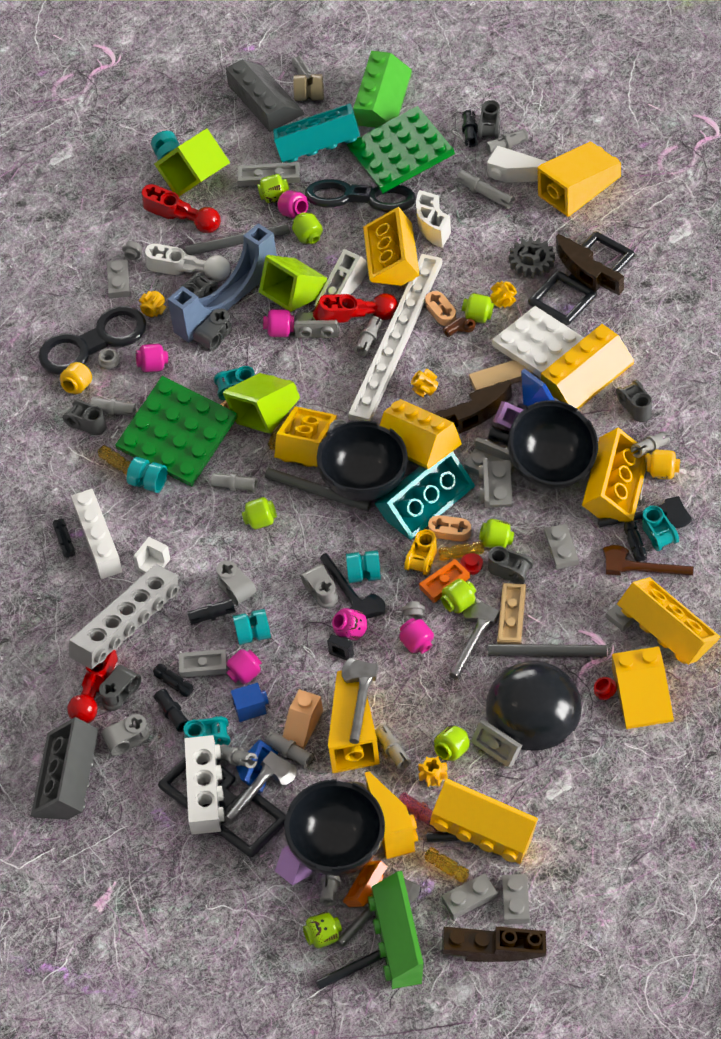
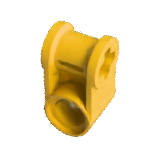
M424 529L416 534L412 547L405 559V570L409 571L412 569L423 572V575H429L437 553L436 536L433 531Z

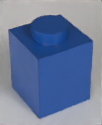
M258 682L231 690L232 701L239 722L267 714L265 705L269 704L265 690H260Z

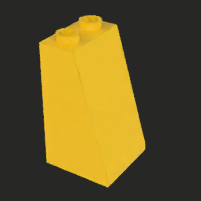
M590 141L537 167L538 196L569 217L621 177V162L616 157L605 152L602 147Z
M342 670L337 671L328 739L332 774L380 764L377 738L368 698L366 699L359 743L352 744L349 741L359 682L346 683L342 677Z

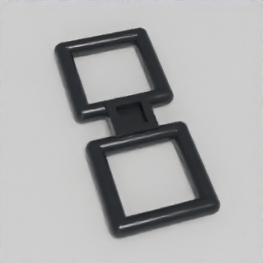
M597 231L593 232L581 244L583 247L590 248L598 241L622 254L623 257L611 268L618 272L635 256L633 250ZM555 271L528 299V304L532 307H538L559 322L570 325L597 296V292L580 282L572 274L568 276L561 271ZM558 281L585 294L581 301L567 315L539 301Z
M184 757L158 782V787L188 810L187 797L171 785L186 769V759ZM221 766L223 780L218 786L223 788V800L219 801V807L224 808V816H226L249 787L245 788L238 796H235L227 789L236 781V777ZM256 793L251 801L269 813L276 821L251 846L223 825L225 822H220L221 832H217L248 857H254L284 827L286 817L284 812L258 793Z

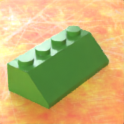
M371 51L353 107L358 126L377 128L398 117L400 114L412 69L392 53Z
M397 871L372 886V894L368 896L370 912L375 911L376 919H373L375 935L380 934L381 942L378 943L380 958L385 957L386 966H383L385 981H390L392 989L422 984L423 959L403 872Z

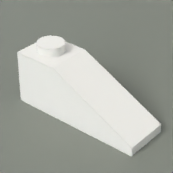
M497 146L487 161V177L505 183L538 181L537 167L547 161Z
M344 249L314 306L317 305L320 297L323 295H351L362 283L368 272L367 261L361 256Z

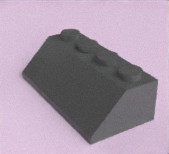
M242 59L226 67L229 87L269 132L304 115L303 110L262 65Z
M74 717L47 733L31 811L32 817L68 820L82 813L86 805V791L90 784V770L94 763V749L98 742V728Z

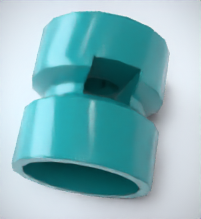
M168 130L157 133L151 140V147L158 160L180 146L176 135Z
M135 457L129 465L126 480L129 485L138 488L144 486L145 490L159 493L165 485L168 469L165 465L156 462L150 464L149 460Z
M378 550L365 551L364 555H361L359 552L346 553L349 583L362 582L364 578L368 581L381 580Z
M265 608L252 611L249 616L246 613L233 615L239 645L252 643L254 638L258 641L271 638Z

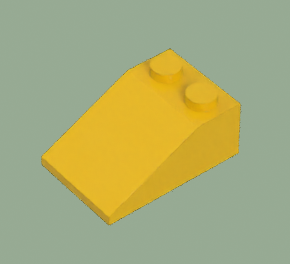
M295 406L276 434L274 458H279L284 462L302 463L307 467H317L319 444L327 436L330 424L337 420V415Z
M660 647L612 654V672L617 683V693L626 729L674 722Z
M365 772L366 789L376 798L384 815L385 832L382 845L386 858L390 859L415 852L414 842L418 841L414 815H409L407 807L370 772Z

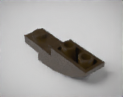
M560 234L556 235V252L560 260L580 282L594 291H597L601 286L617 295L624 291L623 275L593 260V251L589 248L583 247Z
M511 381L499 382L493 386L476 390L469 394L468 402L440 410L434 414L454 422L459 434L468 431L494 416L498 411L501 401L508 402L511 399Z
M497 926L494 931L444 927L442 930V954L465 956V961L509 962L546 956V931Z

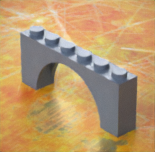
M258 223L243 235V249L234 271L226 282L212 294L198 298L197 295L182 286L168 298L175 334L190 343L193 340L197 327L214 310H229L261 282L265 256H277L274 233Z

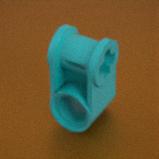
M242 366L217 373L213 380L218 387L217 395L219 399L226 400L223 392L254 376V369L250 366Z
M653 505L645 508L643 511L642 529L650 539L653 548L656 551H660L662 547L668 544L679 543L677 530L670 523L663 510Z
M222 716L190 720L184 725V738L213 735L215 745L224 744L228 746L231 742L230 736L227 733L229 721Z

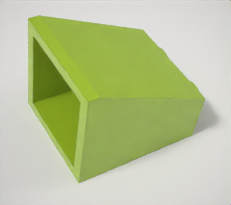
M206 128L154 163L172 192L180 197L228 165L230 161Z
M267 255L265 256L259 293L292 312L316 300L327 281V277L296 258Z
M258 373L223 392L230 410L238 414L236 419L238 425L269 434L273 432L300 399L294 382L263 373Z

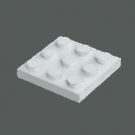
M534 306L492 339V346L541 378V373L584 339V337Z

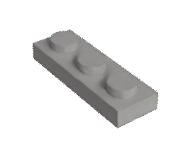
M300 162L238 166V187L256 186L260 184V180L263 177L279 174L282 180L287 179L288 184L300 183Z

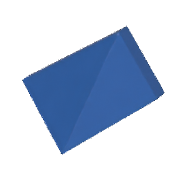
M526 369L521 371L524 405L530 406L540 401L554 400L544 382Z
M258 740L248 751L249 753L256 754L257 759L251 758V760L257 761L254 768H247L242 765L236 766L241 780L248 786L260 774L262 770L260 764L269 752L272 751L276 755L278 754L277 751L262 740ZM266 782L258 791L259 794L263 793Z

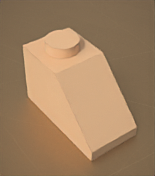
M299 689L289 708L282 737L288 741H295L296 745L303 750L323 713L321 696Z

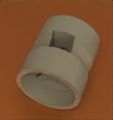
M311 74L309 78L306 75H294L295 101H307L308 98H311L312 101L324 100L323 74Z

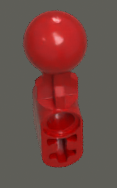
M154 184L146 185L142 189L143 207L151 213L166 219H174L176 217L179 219L187 218L194 221L196 228L202 233H212L220 226L221 218L214 208L203 207L199 210L194 209L189 203L179 199L176 193Z
M388 293L377 295L373 301L356 299L349 294L323 295L313 310V317L315 320H337L338 323L348 322L351 318L373 314L379 317L378 319L389 320L393 318L398 302L394 296Z
M113 650L102 663L97 664L92 670L86 667L87 671L81 684L83 687L82 693L74 696L67 706V713L70 719L76 717L86 723L94 720L98 711L94 698L97 692H99L100 685L110 676L118 661L116 650Z

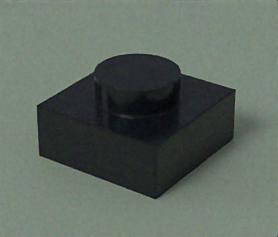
M330 635L327 640L329 654L346 661L354 656L352 641L346 637Z

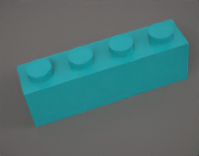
M351 103L273 129L274 141L281 161H287V163L294 162L303 155H315L318 153V150L324 148L326 150L333 149L342 142L351 143L360 136Z
M452 451L429 469L419 466L403 479L395 489L375 502V505L391 526L411 540L419 531L428 526V522L433 516L444 513L473 489L475 484Z

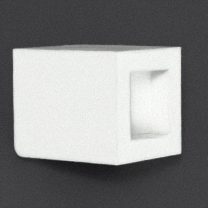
M148 537L133 557L136 570L145 574L155 564L164 568L170 560L168 546Z

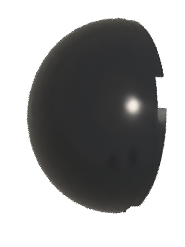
M546 400L528 406L515 418L509 431L508 451L514 467L527 481L543 488L560 489L579 482L590 472L598 453V438L590 420H587L576 407L561 401Z
M351 421L333 428L319 444L317 451V466L325 484L339 496L352 501H372L387 495L400 483L407 468L408 455L402 438L391 428L389 430L373 421Z
M541 661L521 662L503 671L494 680L486 699L488 722L523 745L522 750L529 751L549 749L564 742V739L577 728L582 712L579 691L569 675L560 668Z
M331 779L306 787L293 799L285 817L284 831L291 852L301 864L320 874L339 876L355 872L373 859L383 841L385 820L380 804L367 789L356 783L351 784Z

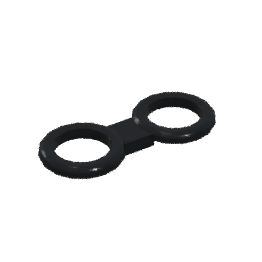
M324 179L310 184L305 190V196L311 204L324 208H334L349 202L368 203L371 208L388 213L397 207L402 211L407 210L416 202L415 193L404 185H398L382 193L378 187L372 189V186L350 185L341 180ZM325 188H335L343 191L344 195L326 199L318 197L314 193ZM386 193H397L405 196L406 199L398 203H383L378 201L376 197Z
M130 306L110 308L101 314L97 320L96 328L80 336L71 333H61L46 340L39 350L38 358L40 364L48 372L60 375L71 363L66 365L54 364L48 360V353L53 347L62 343H71L80 348V355L72 363L79 362L84 365L89 359V355L108 347V345L113 347L131 345L138 341L145 333L147 323L145 317L138 309ZM117 316H129L137 321V327L134 332L124 337L109 335L105 331V326L109 320Z

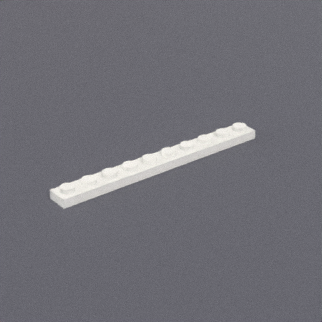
M421 254L418 261L419 276L409 282L348 413L349 420H372L424 306L425 297L430 292L442 266V258Z

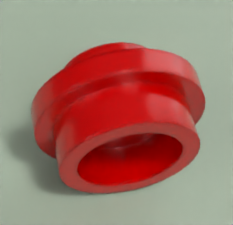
M468 553L461 558L460 564L470 575H476L483 568V559L478 554Z
M608 677L599 678L594 684V694L600 700L611 698L617 691V683Z

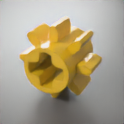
M501 281L500 283H495L490 288L493 291L490 295L491 301L497 307H510L516 302L514 296L517 291L511 283L507 281L503 283Z
M148 291L147 294L144 293L139 299V302L142 303L140 309L148 317H157L158 314L162 315L166 309V306L163 305L165 298L157 291Z
M425 369L424 372L417 371L411 380V384L414 386L412 390L422 398L425 394L432 395L438 387V382L435 380L437 376L428 369Z
M439 756L436 758L426 757L423 764H418L420 772L418 774L419 781L425 780L427 787L430 785H437L439 787L442 779L446 780L448 778L446 772L447 763H441Z

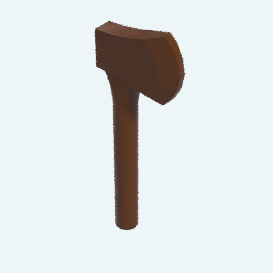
M610 545L603 548L606 574L621 576V572L642 571L693 576L694 566L634 562L626 560L629 550L623 546Z

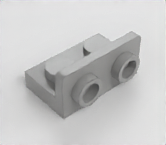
M297 312L296 321H294L296 338L339 337L340 323L337 320H315L313 312Z
M477 437L474 441L475 449L465 462L464 469L479 475V465H483V458H487L488 461L510 460L512 475L516 468L510 459L508 448L500 447L489 440Z
M483 458V465H479V479H484V487H480V501H485V508L512 507L510 460L488 461L487 458Z

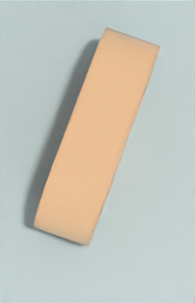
M432 291L426 295V308L440 325L447 326L456 320L455 308L441 292Z
M436 515L428 522L429 530L433 531L437 539L461 542L468 540L471 536V524L467 519Z

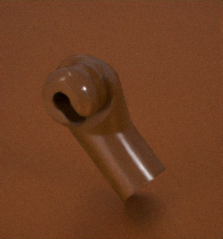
M459 317L445 326L443 332L447 337L452 336L456 332L469 333L475 329L476 323L471 318Z

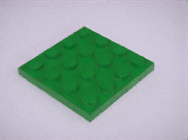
M418 106L357 138V140L346 144L349 152L382 193L455 154L453 147Z
M161 376L115 446L116 449L134 458L140 457L149 460L150 464L156 462L167 466V475L192 487L238 418V414Z

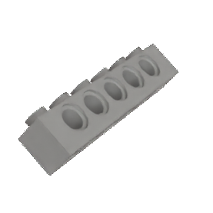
M155 564L69 640V657L91 670L97 664L102 663L107 655L113 650L118 649L127 637L132 636L138 627L145 624L156 611L162 609L169 599L177 595L179 590L178 575Z

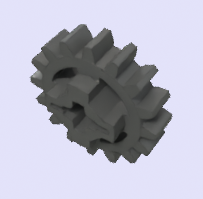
M529 237V241L521 239V244L515 242L514 248H510L511 270L515 269V274L517 275L523 273V278L531 275V278L534 279L536 274L543 277V272L549 273L550 267H554L555 252H553V246H548V241L541 243L540 238L533 241L532 237Z

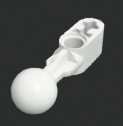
M150 244L145 250L146 267L154 272L180 275L183 272L192 273L198 271L204 272L210 281L221 282L229 276L231 271L228 260L220 255L211 256L205 261L197 259L196 256L187 255L181 248L161 244Z

